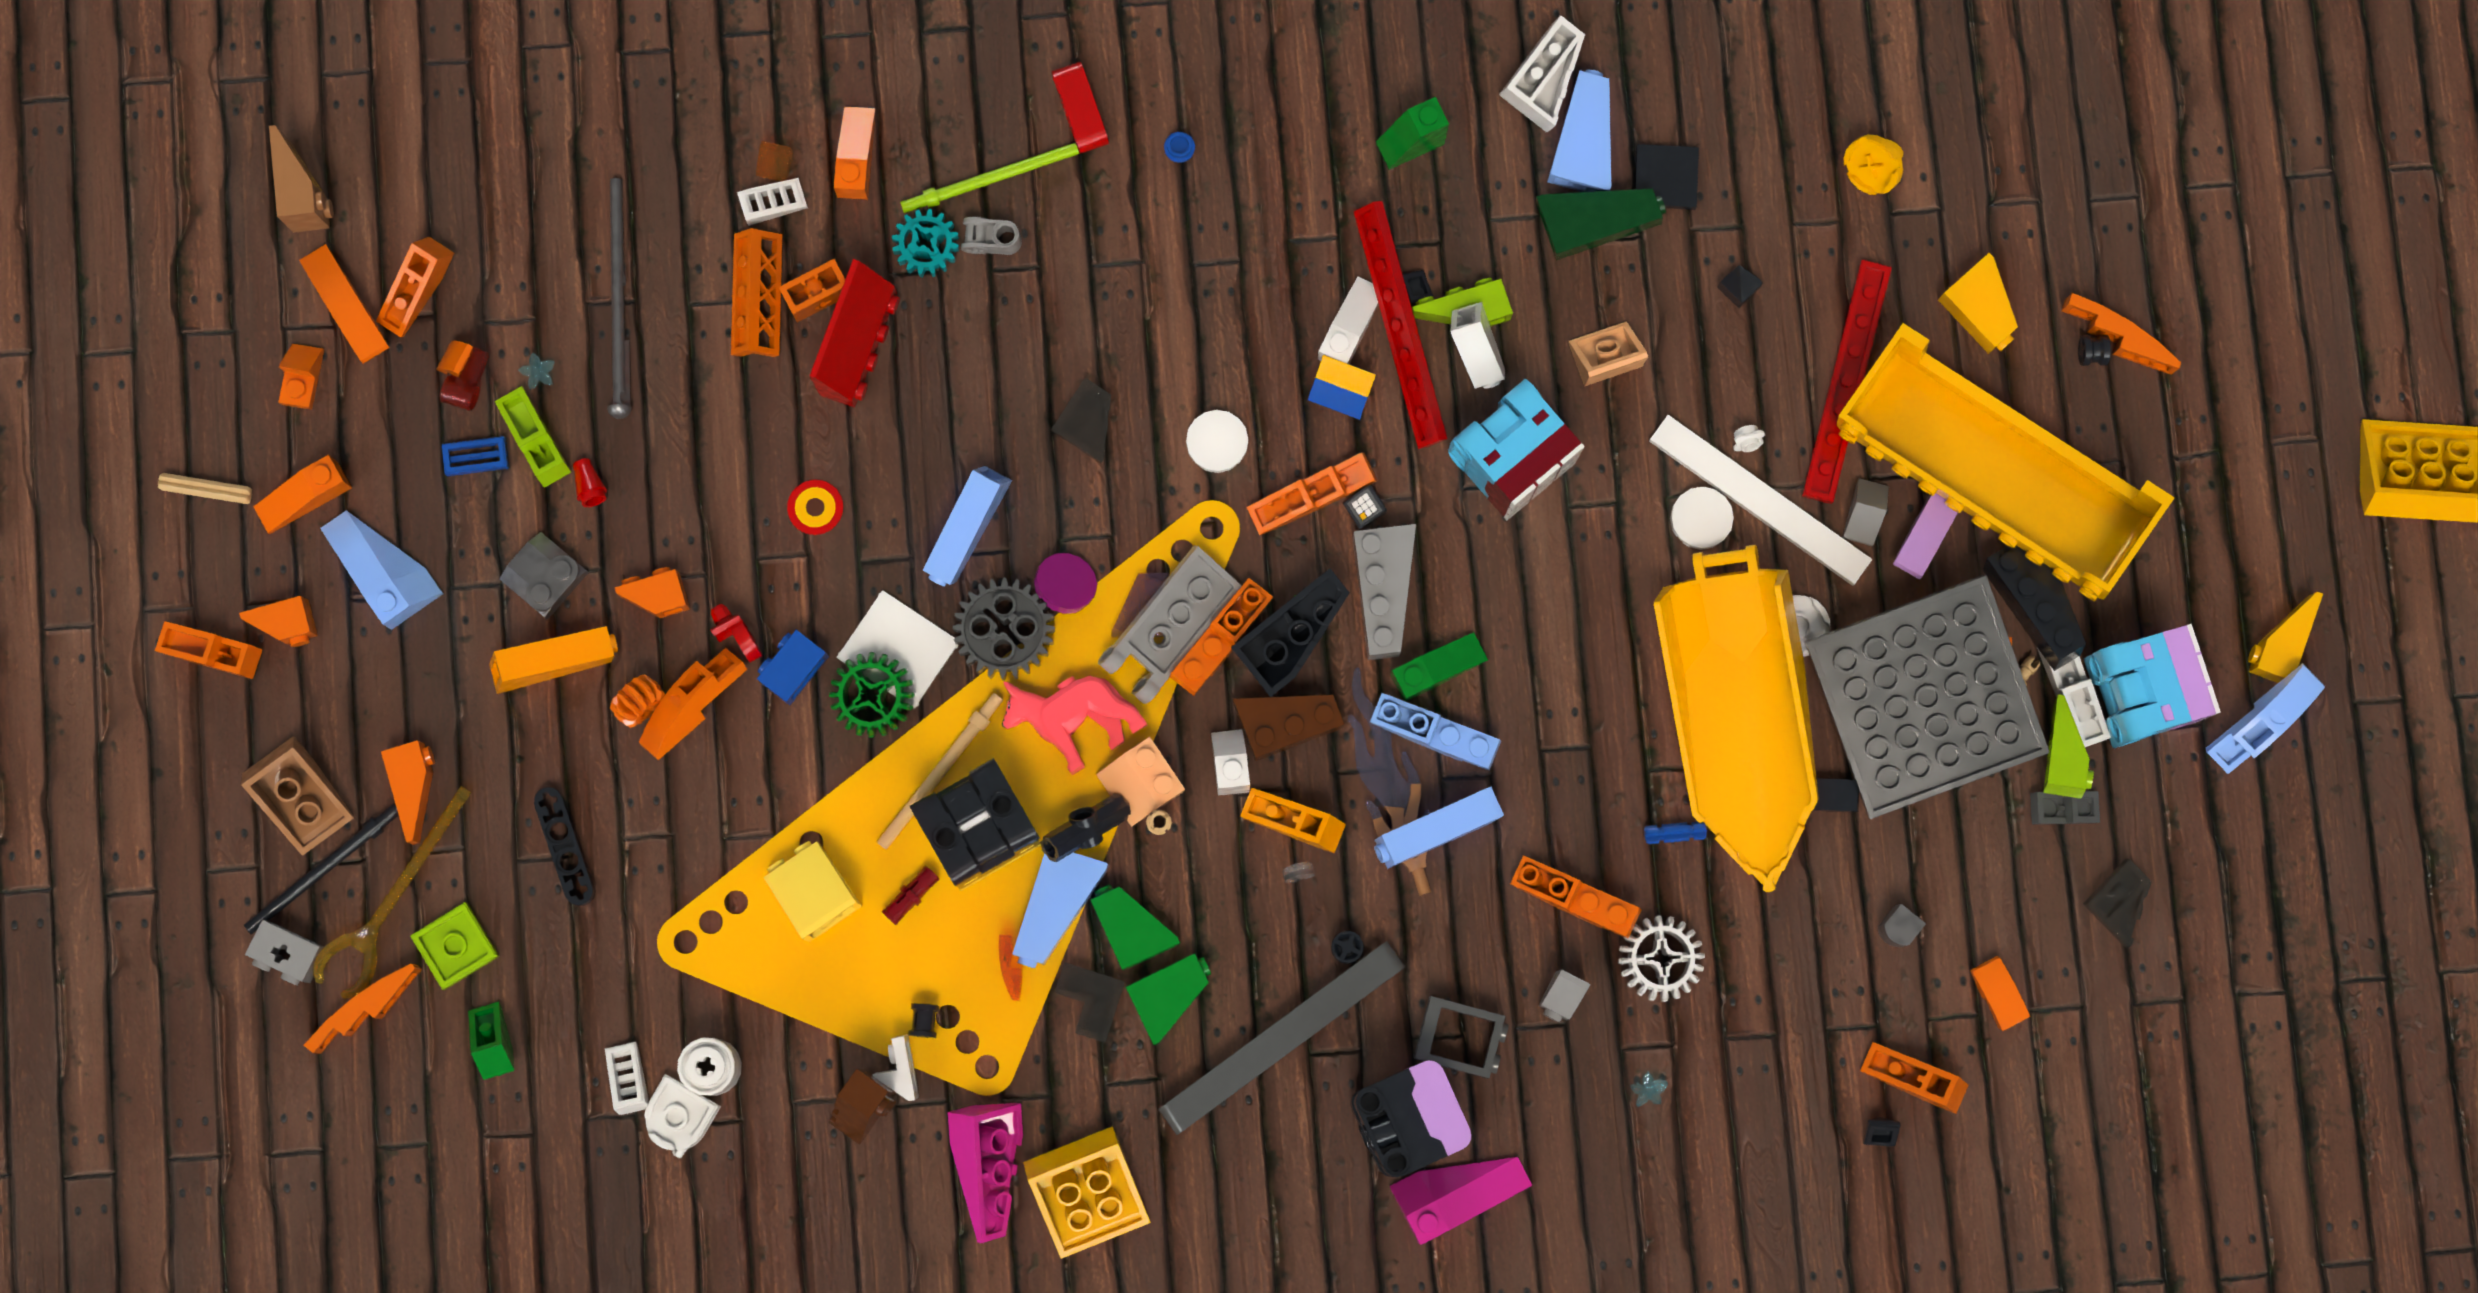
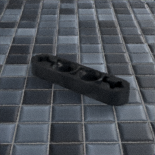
M543 788L535 795L534 806L564 895L574 905H587L594 899L596 893L595 886L565 798L561 792L554 788ZM549 794L551 797L557 798V802L553 803L556 814L563 812V817H555L548 822L546 821V817H552V814L548 807H542V803L546 801L545 795ZM557 823H564L568 828V835L561 841L553 839L551 835L552 827ZM572 852L578 857V865L575 869L567 871L562 867L561 860L565 854ZM583 871L584 876L577 878L579 884L587 887L588 891L584 892V899L580 900L578 896H572V892L576 890V885L572 879L567 882L566 876H576Z

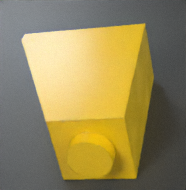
M1988 253L1944 292L1938 301L1989 354L1996 347L2001 352L2014 340L2010 334L2018 326L1994 257Z

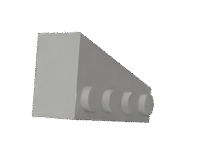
M1416 524L1353 532L1352 540L1368 660L1399 657L1401 653Z

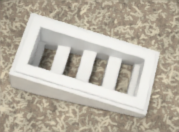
M799 178L737 192L748 226L808 208ZM792 188L796 203L790 204L786 190ZM780 192L784 205H777L775 193ZM768 196L772 208H765L762 197ZM756 199L759 211L753 212L750 201Z
M637 1042L605 1048L613 1109L619 1115L645 1110L648 1106L649 1098ZM631 1055L632 1060L615 1063L616 1058ZM633 1068V1073L618 1076V1071ZM635 1081L636 1086L623 1089L620 1087L621 1084ZM637 1095L636 1098L623 1100V1097Z

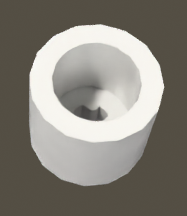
M700 1038L691 1041L682 1050L678 1059L677 1071L681 1082L689 1091L698 1095L718 1096L728 1092L737 1084L741 1075L742 1062L737 1050L730 1043L717 1038ZM709 1057L711 1058L710 1063L715 1065V1070L708 1071L707 1076L702 1075L703 1069L698 1068L699 1062H705L706 1058Z

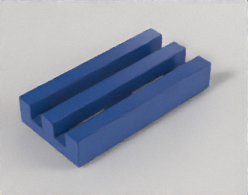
M501 436L442 444L445 475L448 477L509 469L506 438ZM497 445L499 448L496 451L450 456L451 451ZM500 458V461L451 467L453 463Z

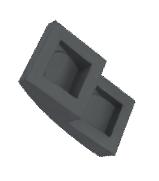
M2085 791L2081 799L2043 792L2030 793L2032 825L2100 823L2098 791Z

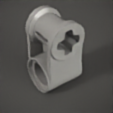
M981 217L964 218L963 224L966 226L965 242L961 244L962 251L971 254L1012 255L1021 248L1022 237L1013 222ZM1011 232L1015 234L1011 242L1005 244L999 242V238L1003 233Z

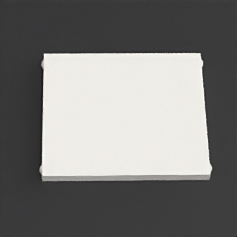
M882 590L836 658L843 663L850 659L858 665L856 659L858 654H863L866 662H868L869 653L875 652L877 662L882 654L888 655L887 665L894 659L898 660L900 663L895 671L898 672L903 668L908 670L907 675L901 678L902 681L913 680L914 684L910 687H905V691L914 692L915 698H906L905 703L913 705V709L919 706V702L959 645L955 644L953 636ZM876 668L862 672L865 677H868L875 684L889 677L885 672ZM893 685L892 689L888 692L896 697V688Z

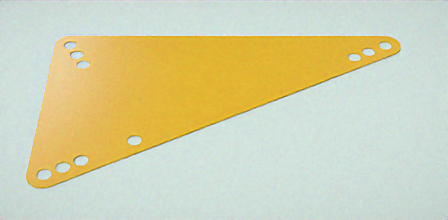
M1214 500L1204 501L1194 506L1097 582L1094 598L1081 611L1069 614L1059 612L1054 616V620L1046 623L1055 627L1054 633L1047 634L1054 644L1044 645L1049 654L1048 657L1037 656L1041 666L1038 667L1030 663L1028 665L1030 674L1025 673L1023 669H1019L1018 679L1014 678L1012 672H1007L1005 681H1002L1000 672H996L994 677L990 679L988 677V669L673 915L663 924L657 937V948L663 961L672 968L889 1057L888 1045L892 1044L891 1039L896 1036L907 1035L908 1031L912 1030L913 1010L911 1009V1003L937 1005L939 1009L945 1005H952L960 1014L959 1022L955 1027L950 1029L942 1028L937 1023L935 1015L934 1032L937 1033V1038L909 1036L914 1068L978 1095L991 1096L1004 1091L1014 1078L1084 907L1045 965L1037 963L1036 968H1031L1017 963L1019 957L1014 956L1012 953L1044 856L1041 846L960 891L952 883L914 815L887 850L880 846L877 841L969 725L968 719L975 711H980L993 693L1002 698L1003 702L989 718V725L983 732H978L931 793L935 792L937 794L970 775L968 772L994 758L1038 834L1039 842L1043 840V836L1068 822V816L1072 811L1082 807H1093L1110 797L1096 774L1148 737L1154 741L1177 682L1169 677L1157 695L1149 703L1143 704L1132 694V690L1136 683L1149 673L1148 670L1129 655L1116 672L1109 674L1098 664V660L1103 652L1118 640L1165 582V580L1155 582L1148 577L1146 572L1148 564L1155 559L1164 560L1169 565L1170 575L1180 563L1174 560L1171 555V548L1175 542L1186 540L1193 546H1199L1225 570L1240 533V523L1234 510L1227 504ZM1216 517L1222 522L1223 533L1220 537L1211 540L1202 535L1200 526L1204 519ZM1158 632L1154 635V641L1156 644L1162 643L1164 636L1161 632ZM1020 643L1017 647L1023 649L1024 645ZM1012 650L1008 652L1006 655H1004L1002 658L1008 657L1011 654ZM1072 676L1075 680L1087 676L1103 678L1113 685L1125 700L1138 709L1148 726L1133 734L1126 720L1120 719L1125 742L1111 750L1108 746L1110 737L1107 730L1087 716L1071 736L1085 768L1071 775L1067 769L1068 762L1061 751L1052 743L1045 741L1029 722H1022L1010 729L1002 727L1007 702L1011 696L1006 690L1004 682H1008L1020 690L1049 698L1060 691L1057 687L1060 683ZM1118 825L1102 835L1103 841L1099 845L1087 849L1079 848L1074 853L1104 861ZM813 831L821 835L823 849L862 907L811 942H808L801 938L763 877L769 874L767 869L781 859L787 862L796 856L794 850L800 846L801 837L805 833ZM926 865L940 880L920 899L922 902L918 906L915 905L909 910L897 925L893 924L881 911L901 892L900 888L903 885L907 886ZM732 891H741L747 896V908L740 914H732L725 907V898ZM706 911H716L722 917V927L714 934H707L700 928V917ZM683 930L692 931L698 941L695 950L688 954L678 952L674 946L676 935ZM964 1030L974 1031L979 1037L977 1050L970 1054L960 1052L956 1046V1038ZM984 1055L995 1057L999 1063L998 1073L990 1079L981 1078L975 1069L977 1060Z

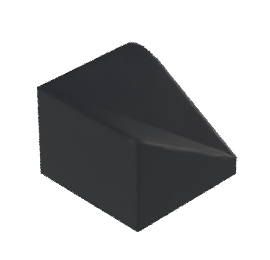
M1739 265L1718 284L1717 288L1740 308L1761 288L1763 282Z

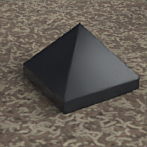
M1883 1117L1868 1120L1863 1144L1895 1146L1901 1127L1900 1122Z

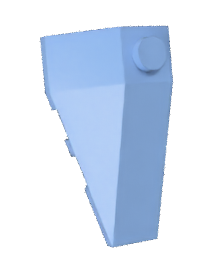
M347 510L320 528L381 623L389 629H394L444 594L425 567Z

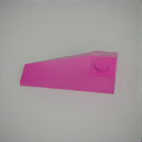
M1021 1103L972 1105L948 1112L950 1146L977 1242L985 1243L1006 1236L1012 1196L1009 1194L1011 1176H1016L1018 1165L1014 1164L1017 1145L1021 1146L1023 1138Z

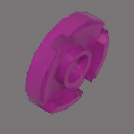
M1069 553L1051 555L1041 563L1035 574L1034 585L1036 594L1040 599L1042 597L1047 603L1046 606L1051 610L1063 614L1077 613L1086 607L1095 596L1097 589L1095 573L1090 565L1079 556Z

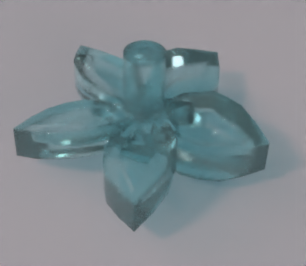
M532 353L529 359L531 366H523L518 369L522 375L530 376L528 379L530 390L534 389L539 381L546 385H553L552 378L548 372L553 369L555 361L546 360L541 363L540 358Z
M1647 1072L1643 1076V1084L1630 1085L1634 1093L1640 1094L1636 1100L1637 1107L1644 1105L1649 1099L1653 1104H1661L1660 1094L1665 1091L1668 1082L1661 1079L1654 1080L1653 1076Z

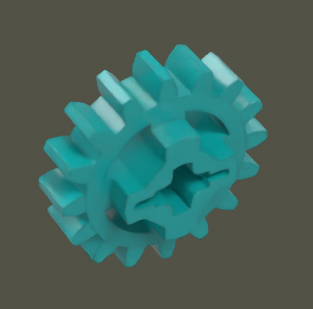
M918 209L915 212L916 218L912 219L906 214L904 216L906 224L897 223L896 229L900 235H892V241L899 245L894 246L892 250L894 255L902 254L897 259L898 264L901 266L908 263L906 270L909 274L918 269V274L921 278H923L925 271H930L932 277H935L937 268L944 272L947 271L946 261L955 263V257L951 252L959 251V245L953 243V241L959 239L958 232H950L954 228L952 221L944 224L945 216L943 213H940L935 218L932 209H928L926 216H922ZM921 225H933V227L927 228L922 227ZM911 233L912 242L905 249L906 238ZM919 235L927 242H931L933 252L929 247L921 245ZM946 238V247L944 252L941 254L939 251L940 244L944 242V239ZM920 258L930 260V262H920L917 260H919Z

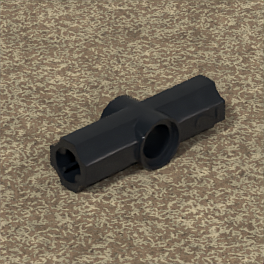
M1113 794L1093 807H1082L1072 811L1068 816V822L1043 836V840L1040 841L1042 851L1048 856L1050 861L1058 862L1079 848L1087 849L1099 845L1103 841L1102 835L1128 819V815L1131 814L1129 804L1124 801L1121 795Z

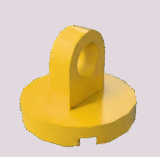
M1867 134L1858 137L1846 149L1843 158L1844 166L1847 164L1849 171L1846 174L1859 190L1869 195L1885 194L1890 192L1901 181L1903 174V150L1892 140L1884 139L1878 135Z

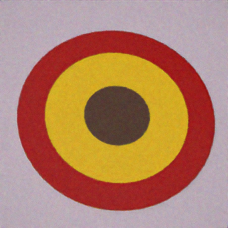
M823 480L805 481L798 485L789 496L787 503L788 516L792 524L801 532L810 535L824 534L832 530L840 521L843 513V500L838 490L830 483Z

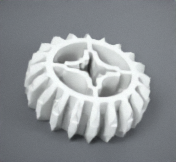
M1657 915L1654 919L1655 926H1652L1651 921L1645 918L1642 920L1645 930H1642L1640 926L1635 924L1633 932L1637 936L1623 937L1631 945L1630 947H1619L1620 952L1628 953V958L1618 959V964H1628L1629 969L1621 972V976L1625 977L1632 974L1634 978L1627 983V986L1631 988L1639 983L1641 985L1637 990V995L1642 996L1647 989L1650 990L1648 995L1650 1001L1656 999L1657 992H1660L1662 1002L1668 1001V991L1671 992L1674 999H1679V987L1686 993L1691 991V987L1686 982L1687 980L1695 984L1699 982V978L1692 974L1693 970L1697 972L1704 970V966L1695 964V960L1705 958V954H1695L1694 948L1700 947L1702 942L1700 940L1693 943L1690 942L1689 939L1696 933L1693 929L1686 934L1682 933L1686 926L1685 922L1681 921L1674 928V917H1668L1666 924L1663 925L1662 917ZM1654 933L1655 941H1653L1652 951L1649 954L1636 955L1642 940L1649 934ZM1664 933L1675 937L1682 944L1685 952L1672 951L1668 947ZM1659 949L1662 950L1664 956L1677 958L1665 962L1664 968L1661 967L1660 962L1646 960L1654 957V955H1658L1657 950ZM1686 962L1684 972L1680 978L1668 985L1671 966L1674 963ZM1638 965L1652 967L1656 978H1658V984L1647 980L1641 974Z

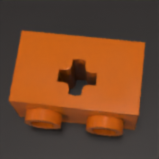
M832 259L780 286L779 289L798 323L836 303L845 278L835 259Z

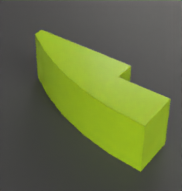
M522 386L494 401L518 447L523 452L536 478L544 488L571 473L555 441Z

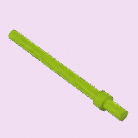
M1072 143L936 190L934 187L922 191L923 194L901 201L900 204L904 213L928 206L929 209L940 205V201L1078 155L1079 151L1076 143Z

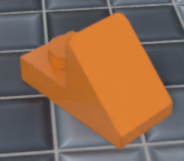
M292 343L279 364V368L284 371V377L278 403L285 406L312 410L324 355L323 348Z

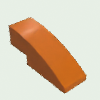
M164 621L155 648L156 652L249 679L254 678L263 650L250 644Z

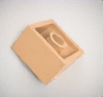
M1150 737L1096 774L1110 796L1113 794L1121 795L1124 801L1129 804L1131 814L1128 815L1127 821L1131 827L1185 791V788Z

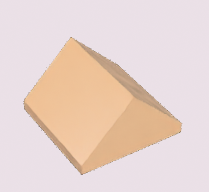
M1627 321L1569 341V346L1584 387L1643 367L1648 358L1647 351Z

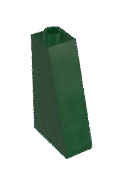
M1653 189L1542 194L1536 196V205L1556 261L1661 225L1662 215L1666 213L1662 197H1656Z

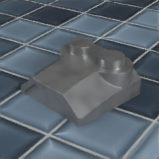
M540 532L529 540L510 561L500 580L548 620L589 572Z

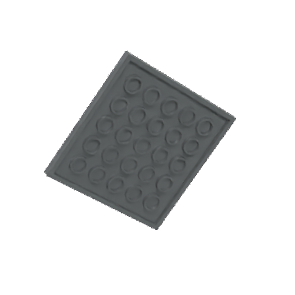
M1986 575L1978 576L1804 641L1853 777L1856 780L1865 810L1870 819L2050 753Z

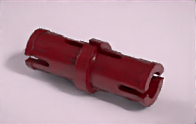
M925 865L907 886L903 885L900 888L901 892L881 912L893 924L897 925L909 910L922 902L920 899L940 879Z

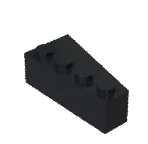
M2006 546L1986 559L1983 572L2049 665L2056 671L2081 656L2086 646L2062 581L2052 574V568L2044 563L2041 566L2033 563L2025 557L2027 552L2018 546L2014 548Z

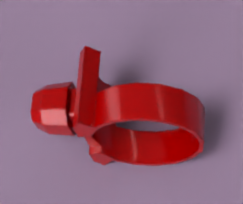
M719 604L711 609V616L716 626L710 630L719 642L733 635L749 663L762 657L758 645L739 614L733 616L723 604Z

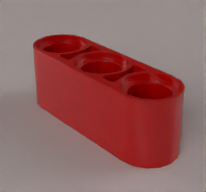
M1081 61L1051 71L1079 153L1108 145L1109 140Z

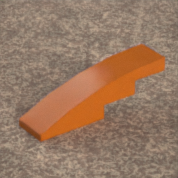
M326 244L299 260L362 364L390 348L367 307L359 298L349 278L343 272Z
M2071 293L2065 299L2061 311L2090 321L2087 333L2097 337L2099 335H2108L2110 341L2116 343L2112 355L2170 375L2180 368L2181 362L2170 351L2132 321L2101 304Z
M1361 452L1336 466H1329L1304 480L1300 479L1246 508L1259 535H1263L1332 504L1378 480L1365 453Z
M409 964L381 978L351 998L330 1016L303 1046L312 1053L321 1054L339 1032L343 1036L352 1037L369 1015L376 1019H382L421 972L422 968L415 964Z

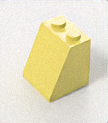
M807 841L794 850L796 856L787 862L783 859L775 862L767 869L769 874L763 877L801 938L808 942H811L862 907L821 844L817 841L813 844Z

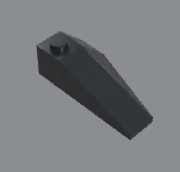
M1328 569L1231 647L1270 697L1297 676L1350 594L1331 569Z

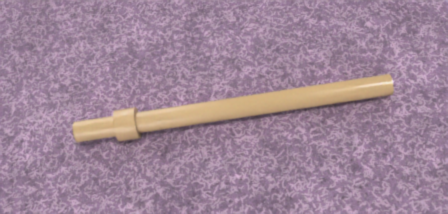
M993 693L980 711H975L968 719L969 725L879 838L877 843L884 849H888L914 814L909 806L931 794L978 732H983L989 725V718L1003 702V699L997 694Z

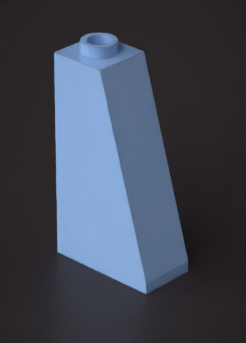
M1588 69L1584 72L1579 70L1548 177V183L1580 192L1610 191L1609 78L1603 77V74L1599 71Z
M986 466L972 470L923 568V571L930 574L928 578L941 586L957 582L1012 482L1011 479Z
M1490 786L1381 835L1375 839V853L1379 861L1385 863L1387 869L1487 826L1503 817L1504 814Z
M1074 852L1058 862H1053L1044 853L1012 953L1014 956L1019 957L1017 963L1031 968H1036L1037 963L1045 965L1106 874L1109 867L1108 863Z

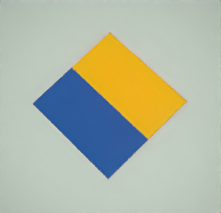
M1323 355L1308 400L1360 420L1376 374Z

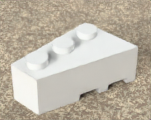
M1562 16L1558 17L1551 24L1499 94L1545 132L1550 131L1556 126L1558 113L1565 98L1568 82L1585 36L1583 32Z

